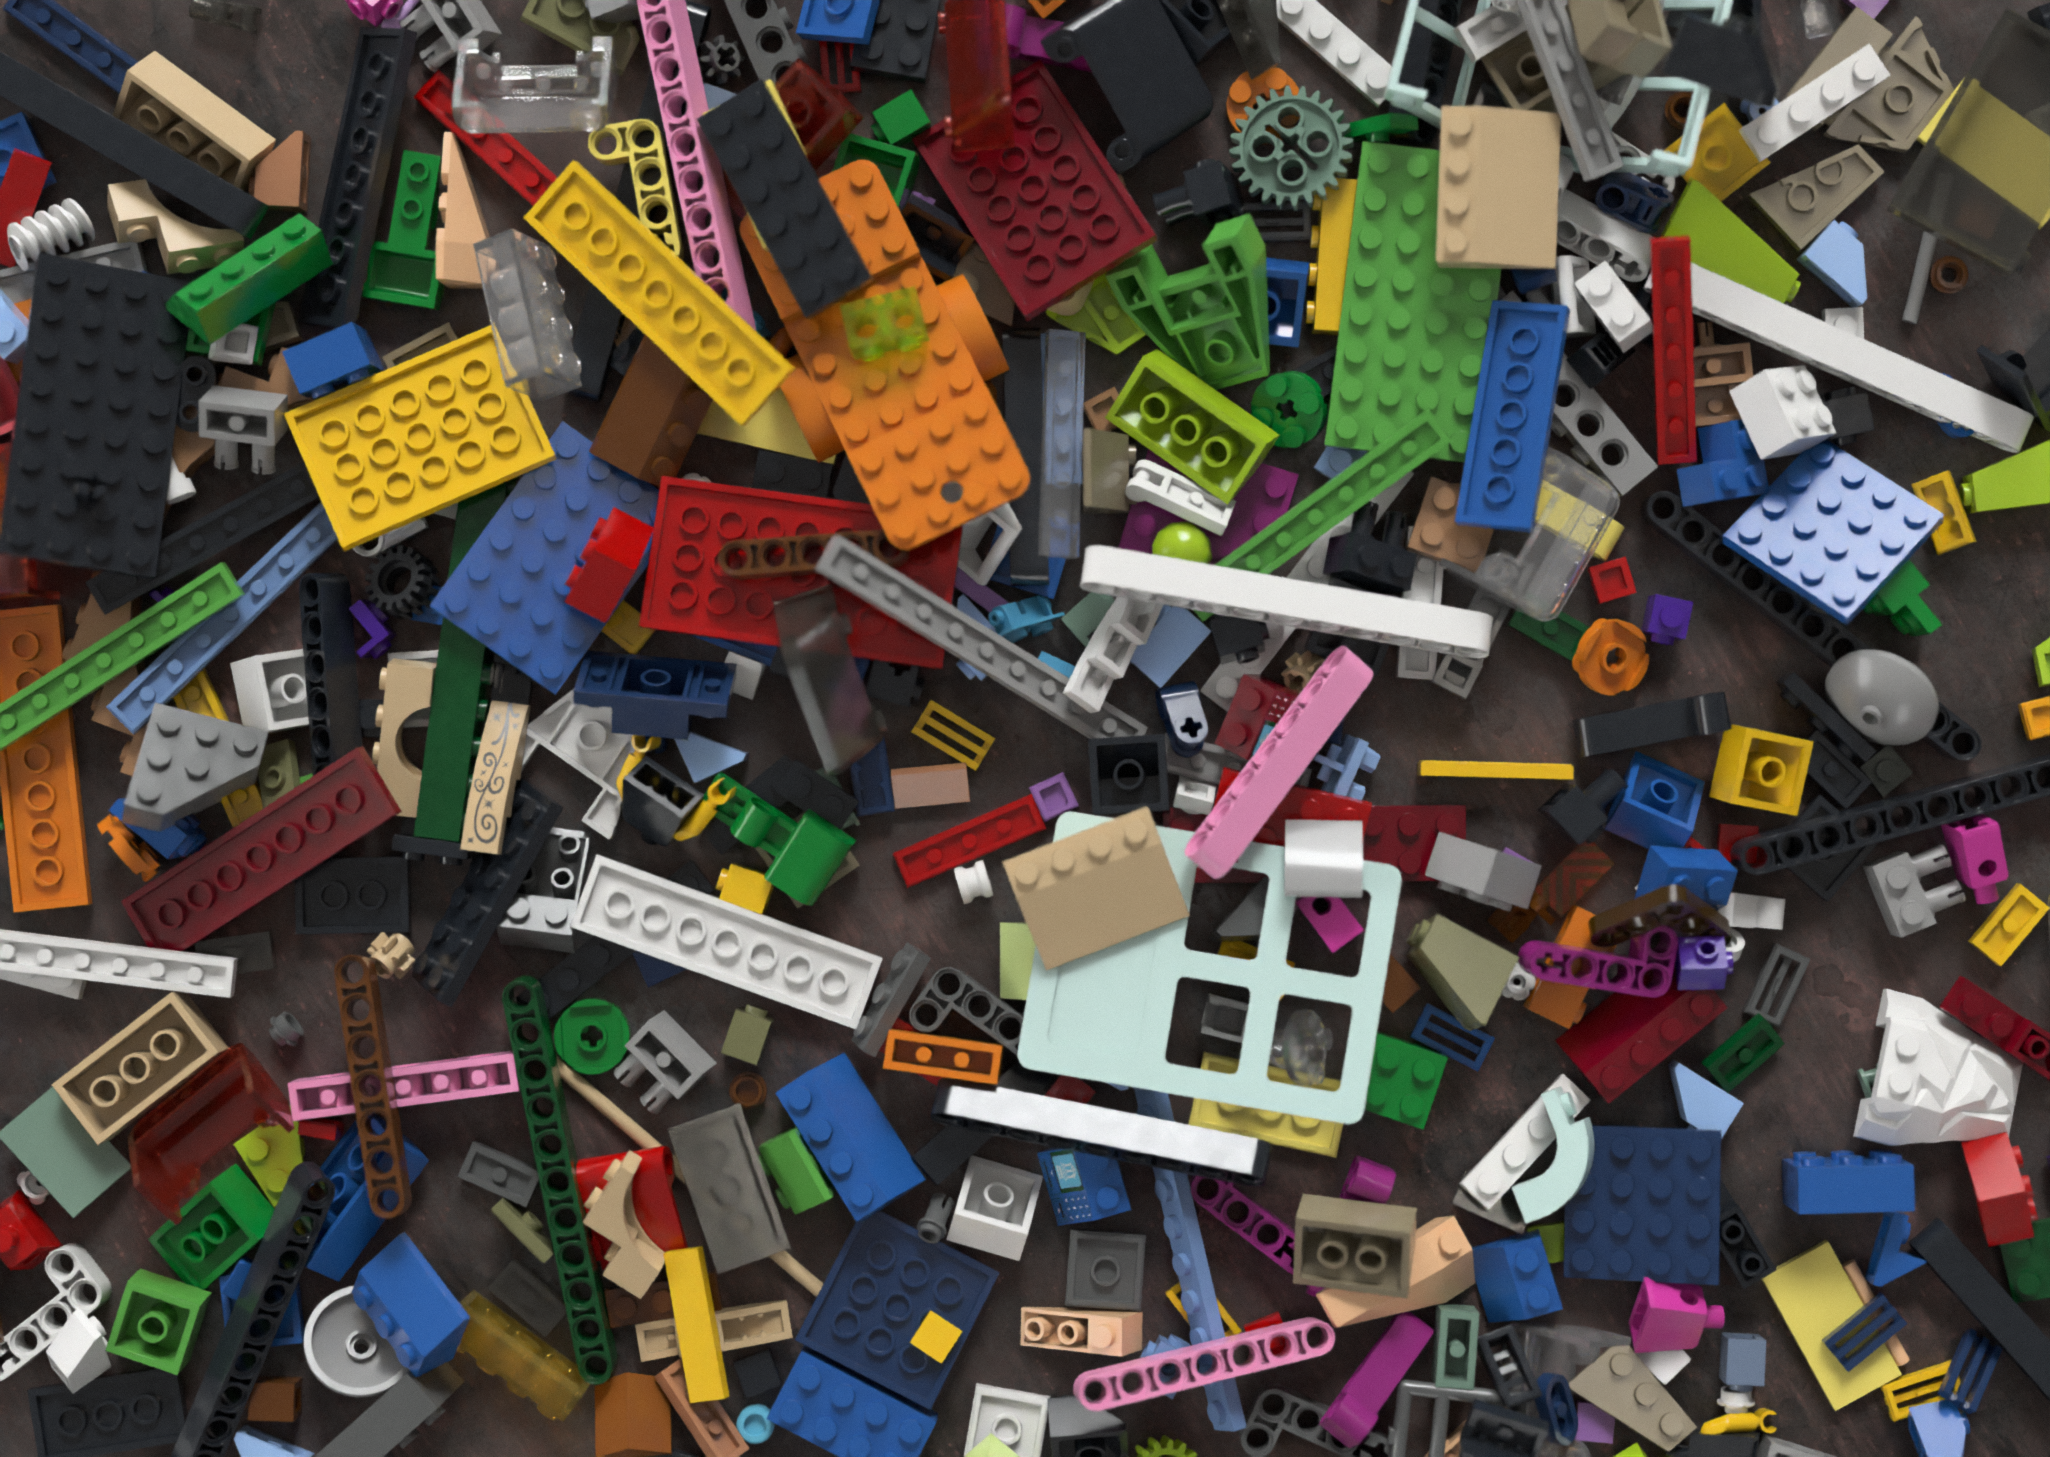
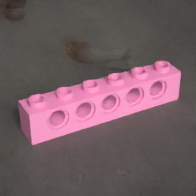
M513 1050L392 1066L398 1107L521 1090ZM349 1072L299 1078L288 1083L292 1121L356 1113ZM374 1075L367 1078L365 1082V1089L369 1095L375 1097L381 1090V1082Z

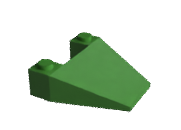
M1250 214L1215 225L1202 246L1210 264L1168 276L1151 244L1108 271L1105 275L1121 308L1168 357L1215 390L1268 376L1270 372L1266 246Z

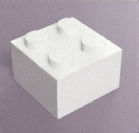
M1805 365L1763 370L1729 391L1760 460L1801 454L1803 451L1836 434L1832 424V415L1829 409L1823 405L1816 390L1815 378Z

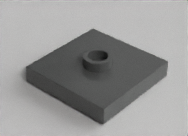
M1071 1228L1065 1306L1141 1311L1146 1234Z

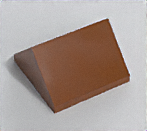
M626 1372L611 1377L602 1384L595 1385L596 1457L672 1455L671 1402L653 1375Z

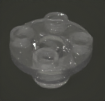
M1308 1009L1295 1011L1290 1016L1285 1029H1274L1269 1063L1285 1069L1290 1079L1296 1085L1311 1086L1321 1084L1325 1078L1324 1066L1327 1051L1331 1049L1333 1044L1332 1031L1329 1028H1324L1320 1017L1315 1011Z

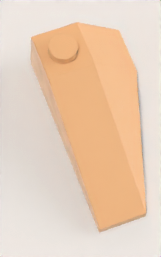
M444 132L441 178L443 185H448L447 193L443 192L439 196L438 208L441 211L442 222L445 223V228H437L436 279L449 289H494V279H500L501 274L500 257L495 256L459 139L452 132Z
M1454 1216L1436 1217L1416 1230L1408 1298L1325 1288L1318 1292L1316 1296L1334 1328L1446 1303L1475 1284L1473 1249Z

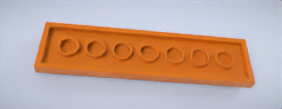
M62 605L0 610V704L65 663V660L62 658L66 645ZM71 706L0 752V787L13 912L93 904Z

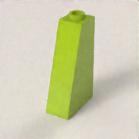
M1690 177L1660 237L1689 235L1691 239V263L1783 304L1785 301L1791 303L1801 285V282L1797 281L1799 273L1698 180Z
M2050 439L1963 476V484L1959 485V496L1963 506H1966L1967 514L2050 504Z

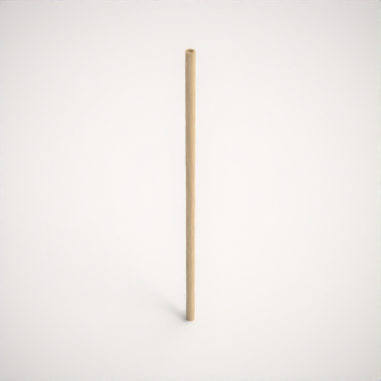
M556 1054L560 1077L643 1149L663 1146ZM673 1155L675 1177L817 1297L823 1286V1283Z

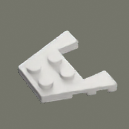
M573 689L528 724L522 770L541 744L602 786V791L581 821L610 840L615 835L623 808V802L616 787V780L628 754L633 753L635 750L631 743L632 735L612 733V707L591 708L587 705L573 704Z

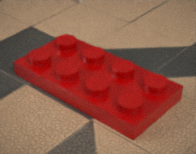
M1223 767L1214 807L1241 771ZM1294 784L1251 842L1285 847V820L1362 821L1364 839L1372 802Z

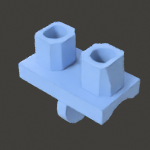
M1345 734L1340 747L1331 744L1326 757L1316 754L1313 758L1314 761L1322 764L1317 776L1318 779L1324 781L1321 790L1362 800L1365 794V787L1353 782L1358 768L1372 773L1377 767L1380 755L1368 747L1369 742Z

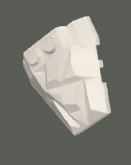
M1883 989L1876 1026L1885 1028L1877 1071L1871 1097L1860 1100L1853 1137L1887 1146L1957 1140L1968 1141L2007 1132L2009 1137L2023 1063L1974 1033L1923 998L1890 989Z

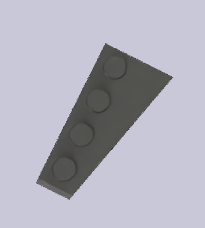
M448 1362L417 1378L409 1371L314 1457H394L390 1450L397 1444L402 1449L405 1448L420 1434L416 1429L419 1424L424 1421L429 1426L446 1411L441 1404L465 1381Z

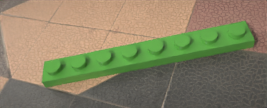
M1427 409L1217 562L1215 566L1270 574L1452 440L1431 411ZM1194 610L1202 622L1214 614Z
M221 562L2 702L0 704V752L243 597L245 593L226 563Z

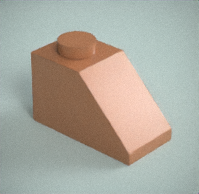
M294 131L256 165L255 177L251 176L249 180V195L270 206L268 210L307 212L311 137L304 131Z

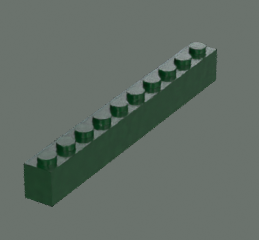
M519 476L458 502L448 579L518 484ZM444 617L440 634L413 836L461 842L473 773L482 737H479L481 722L486 723L489 713V700L484 698L486 684L491 685L493 682L494 662H489L490 649Z

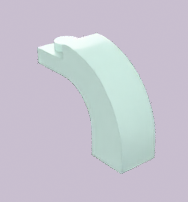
M1561 1086L1541 1094L1557 1137L1555 1159L1544 1174L1512 1187L1525 1223L1545 1217L1570 1201L1583 1186L1592 1166L1595 1145L1590 1118L1587 1117L1576 1122L1574 1121L1573 1115L1577 1114L1575 1103L1570 1093H1564Z

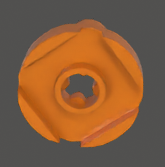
M1256 67L1242 73L1231 85L1226 102V115L1232 129L1236 133H1242L1236 126V119L1247 121L1248 117L1245 114L1244 107L1253 108V105L1257 104V96H1264L1266 100H1270V89H1274L1277 95L1281 97L1284 96L1286 85H1289L1292 95H1297L1299 88L1294 80L1280 68ZM1287 115L1281 120L1280 125L1285 129L1294 128L1299 117ZM1271 126L1265 128L1267 132L1282 140L1277 131Z
M1598 619L1581 637L1576 654L1572 659L1573 669L1578 672L1581 681L1593 691L1608 696L1616 695L1614 693H1619L1623 690L1628 692L1639 684L1649 665V654L1645 653L1644 642H1647L1645 635L1637 626L1620 619ZM1617 648L1615 651V655L1618 657L1615 664L1611 662L1607 664V654L1609 651Z
M109 814L97 824L101 834L108 830V833L114 838L109 842V845L136 875L142 873V880L144 882L149 881L159 873L158 867L160 863L157 860L159 858L158 854L145 840L139 844L135 839L133 830L122 823L120 819Z

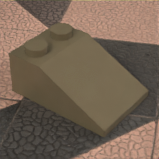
M1083 429V514L1129 513V505H1136V501L1129 499L1125 493L1129 482V467H1135L1136 444H1129L1128 435L1097 429Z

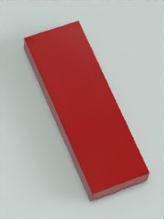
M16 148L12 153L0 187V264L10 268L15 267L16 260L8 243L7 227L11 223L21 225V220L26 216L33 218L52 165L50 161Z

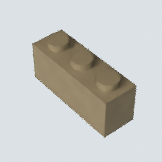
M1856 7L1847 15L1783 100L1869 43L1882 61L1891 49L1886 43L1893 33L1859 7ZM1841 108L1811 129L1816 131L1824 123L1830 127L1844 108Z

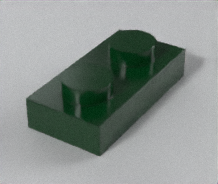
M1525 592L1507 626L1572 662L1573 656L1576 654L1581 637L1590 628L1529 592Z
M1758 1013L1701 1063L1720 1087L1729 1093L1785 1043L1767 1020Z

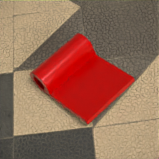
M660 1146L632 1151L642 1157L632 1183L634 1211L641 1227L647 1236L664 1252L688 1248L671 1188L675 1177V1165L670 1148L668 1146ZM628 1152L578 1160L576 1178L583 1205L595 1187L601 1190L604 1188L608 1181L603 1176L613 1160L616 1158L622 1161ZM584 1206L587 1215L589 1209ZM590 1228L593 1236L591 1244L596 1261H600L602 1270H605L609 1261L605 1260L604 1256L613 1242Z

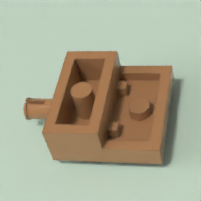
M1713 322L1697 323L1700 346L1694 348L1696 427L1742 420L1729 391L1754 376L1750 342L1732 345L1715 344Z
M1431 476L1426 483L1406 549L1478 574L1494 529L1458 525L1455 522L1461 482L1449 483Z

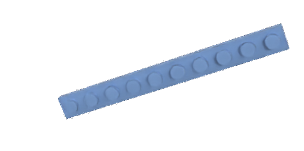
M1132 1087L1138 1104L1137 1115L1175 1122L1168 1093ZM1153 1167L1156 1180L1155 1192L1161 1201L1165 1218L1163 1226L1166 1235L1169 1237L1173 1252L1172 1265L1178 1275L1181 1286V1303L1187 1312L1191 1344L1195 1345L1224 1338L1225 1333L1188 1176L1185 1173ZM1204 1354L1198 1358V1373H1204L1211 1368L1212 1357L1210 1354ZM1235 1377L1203 1385L1208 1401L1207 1413L1214 1426V1430L1234 1432L1246 1428Z

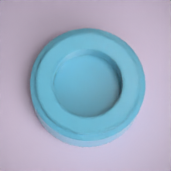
M751 1404L740 1412L736 1428L744 1441L751 1444H759L765 1442L772 1435L775 1423L766 1419L770 1411L768 1407L762 1404Z

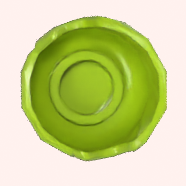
M1186 521L1169 523L1157 533L1152 544L1153 555L1210 564L1213 558L1211 542L1208 536L1199 527Z

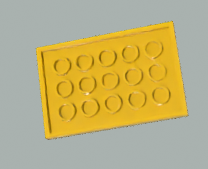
M496 323L284 413L344 551L557 460Z

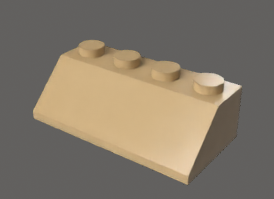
M153 51L127 70L113 113L115 118L246 193L249 191L250 177H255L256 165L272 152L276 142L275 138L156 51Z

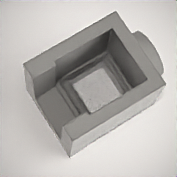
M1208 993L1199 1028L1200 1032L1243 1043L1249 1003Z

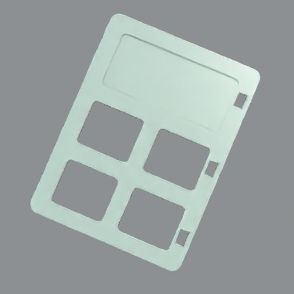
M1066 812L1056 822L1053 842L1113 820V818ZM1156 826L1189 912L1198 865L1185 855V848L1195 832ZM1250 842L1240 855L1238 863L1235 862L1231 867L1265 873L1269 877L1258 952L1253 960L1187 949L1184 945L1188 917L1049 970L1045 969L1038 949L1035 946L1018 1047L1019 1062L1025 1068L1344 1124L1356 1123L1363 1116L1402 881L1401 874L1392 865L1363 860V890L1370 893L1371 901L1359 973L1355 977L1304 970L1287 965L1286 955L1296 896H1284L1285 847ZM1181 977L1243 986L1249 989L1250 1001L1239 1067L1234 1074L1186 1067L1167 1062L1165 1054L1177 983ZM1290 994L1348 1004L1352 1008L1341 1084L1337 1091L1332 1092L1273 1082L1268 1079L1267 1070L1278 1003L1282 995Z

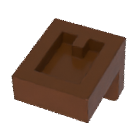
M1533 891L1528 909L1512 905L1511 911L1497 908L1487 921L1513 944L1519 935L1528 929L1530 923L1537 915L1549 925H1552L1555 919L1546 911L1550 904Z

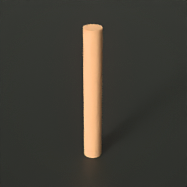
M1855 1259L1842 1264L1860 1300L1865 1305L1875 1295ZM1881 1306L1869 1315L1872 1320L1883 1312ZM1888 1320L1877 1329L1878 1332L1889 1324ZM1896 1334L1885 1342L1897 1366L1904 1365L1910 1360Z

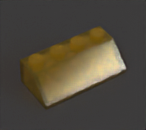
M473 1290L460 1302V1305L469 1315L470 1319L457 1351L460 1353L467 1351L478 1359L476 1364L484 1372L492 1376L497 1373L508 1381L506 1386L517 1396L525 1398L527 1395L538 1403L537 1409L544 1416L551 1420L558 1418L563 1422L590 1386L589 1383L581 1378L578 1366L477 1291Z

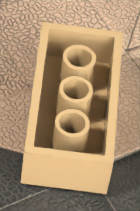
M173 991L59 1078L52 1086L96 1144L99 1145L119 1134L224 1053L229 1047L186 992Z

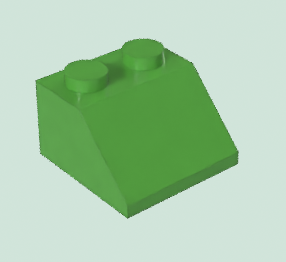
M796 1125L759 1146L758 1149L761 1154L757 1156V1160L767 1176L773 1174L779 1185V1188L775 1189L776 1194L785 1209L791 1207L796 1215L826 1202L835 1194L836 1189Z

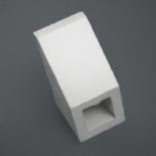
M80 1308L72 1313L46 1350L52 1369L72 1394L111 1367L108 1352L105 1351L108 1344L103 1337L106 1335L105 1329L95 1316L88 1319Z

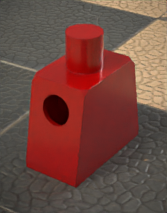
M21 1189L0 1203V1258L10 1270L33 1269L44 1261L50 1252L63 1246Z

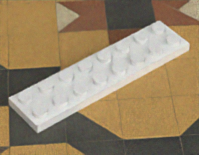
M598 854L595 857L570 925L572 928L856 1029L883 959L875 954L770 916L747 910L712 895Z

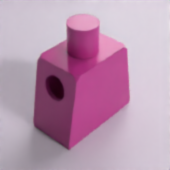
M1984 814L1941 825L1957 880L1973 889L1977 904H1988L1997 901L1999 895L1996 883L2008 879L2009 876L1999 823Z
M1300 896L1295 900L1297 906L1332 953L1364 931L1340 897H1323L1328 903L1327 909L1323 912H1318L1312 905L1313 901L1318 897Z
M1644 1277L1628 1322L1635 1353L1693 1349L1698 1346L1704 1328H1723L1725 1314L1721 1305H1706L1703 1289L1698 1284L1655 1282L1648 1277Z

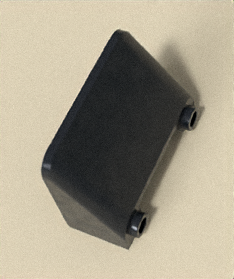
M1103 0L1050 30L1040 40L1047 55L1056 62L1068 63L1082 55L1084 56L1126 131L1116 137L1110 143L1107 150L1108 163L1116 175L1133 167L1201 123L1212 112L1214 105L1213 96L1160 0Z

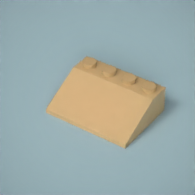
M1442 106L1436 263L1439 268L1556 269L1561 118L1559 113L1483 106Z
M1148 807L1003 862L1046 970L1190 916Z

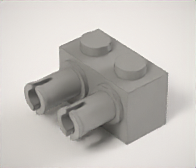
M421 0L423 4L399 22L401 28L407 26L409 30L417 32L416 40L433 25L437 24L443 35L420 52L421 59L428 58L424 63L433 72H436L457 53L475 57L503 35L480 0Z
M213 385L199 400V437L215 439L214 466L222 469V463L225 462V470L239 467L238 442L252 444V472L259 474L260 467H262V475L276 472L275 445L288 431V423L284 416V413L288 412V395Z
M1942 844L1912 857L1908 852L1895 851L1862 865L1890 935L1902 938L1936 924L1934 918L1936 912L1966 901L1963 892H1956L1962 889L1956 879L1927 892L1923 890L1920 884L1921 877L1951 866L1950 857L1945 858L1943 856L1948 853Z
M663 1010L649 1019L626 1043L625 1047L631 1054L613 1072L618 1080L630 1070V1073L620 1083L626 1087H632L635 1081L648 1069L658 1080L640 1097V1101L643 1106H646L649 1101L651 1102L656 1097V1100L647 1110L653 1114H658L673 1096L680 1099L692 1090L717 1063Z

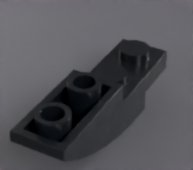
M1721 1179L1720 1255L1741 1287L1746 1289L1777 1269L1739 1205L1735 1203Z

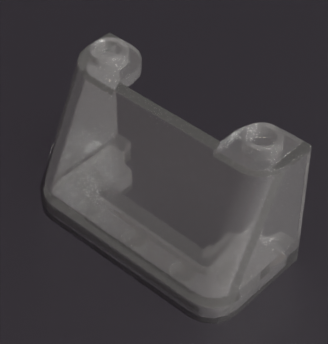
M593 37L592 48L588 53L584 54V51H576V65L503 66L500 52H493L492 57L482 52L479 48V39H459L451 107L454 120L462 130L472 134L594 132L605 128L608 124L617 96L619 80L612 37Z

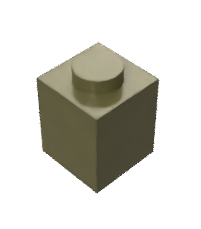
M748 1003L745 1009L738 1007L734 1012L721 1053L757 1065L761 1060L774 1022L773 1018L767 1016L768 1010Z

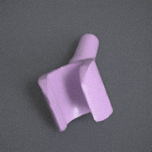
M408 0L393 18H385L382 21L381 27L401 28L399 22L409 15L420 0Z

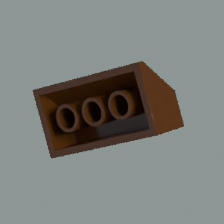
M645 334L589 452L641 480L660 487L662 476L676 477L713 398Z

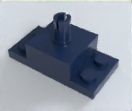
M587 650L573 691V704L587 705L591 708L612 707V733L645 736L647 743L650 737H661V744L655 749V754L666 751V738L688 740L694 715H700L704 718H727L736 680L737 664Z

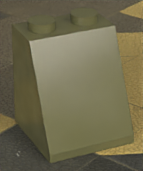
M1438 914L1428 920L1423 919L1420 925L1416 923L1406 941V944L1411 946L1406 956L1462 1027L1472 1031L1485 1026L1519 957Z

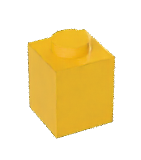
M734 862L730 865L729 870L722 869L716 889L721 891L720 900L763 914L767 909L774 885L764 878L766 873Z

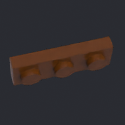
M710 1271L708 1272L714 1311H719L723 1309L718 1272ZM668 1279L653 1281L641 1299L620 1286L604 1290L610 1328L675 1318Z

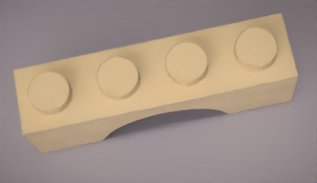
M394 658L387 664V668L382 667L379 689L385 690L384 704L378 705L376 712V727L381 728L380 742L374 743L372 762L378 765L377 771L402 811L396 816L416 818L422 771L408 759L402 744V731L410 714L431 706L437 663Z

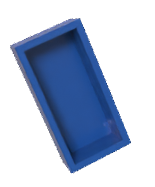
M804 1345L766 1419L838 1457H919L937 1422L938 1413Z

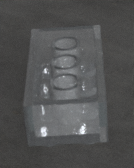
M513 228L474 243V251L505 387L541 401L582 387L579 376L581 364L573 350L571 341L573 329L565 315L563 306L565 294L557 280L555 272L557 259L549 245Z

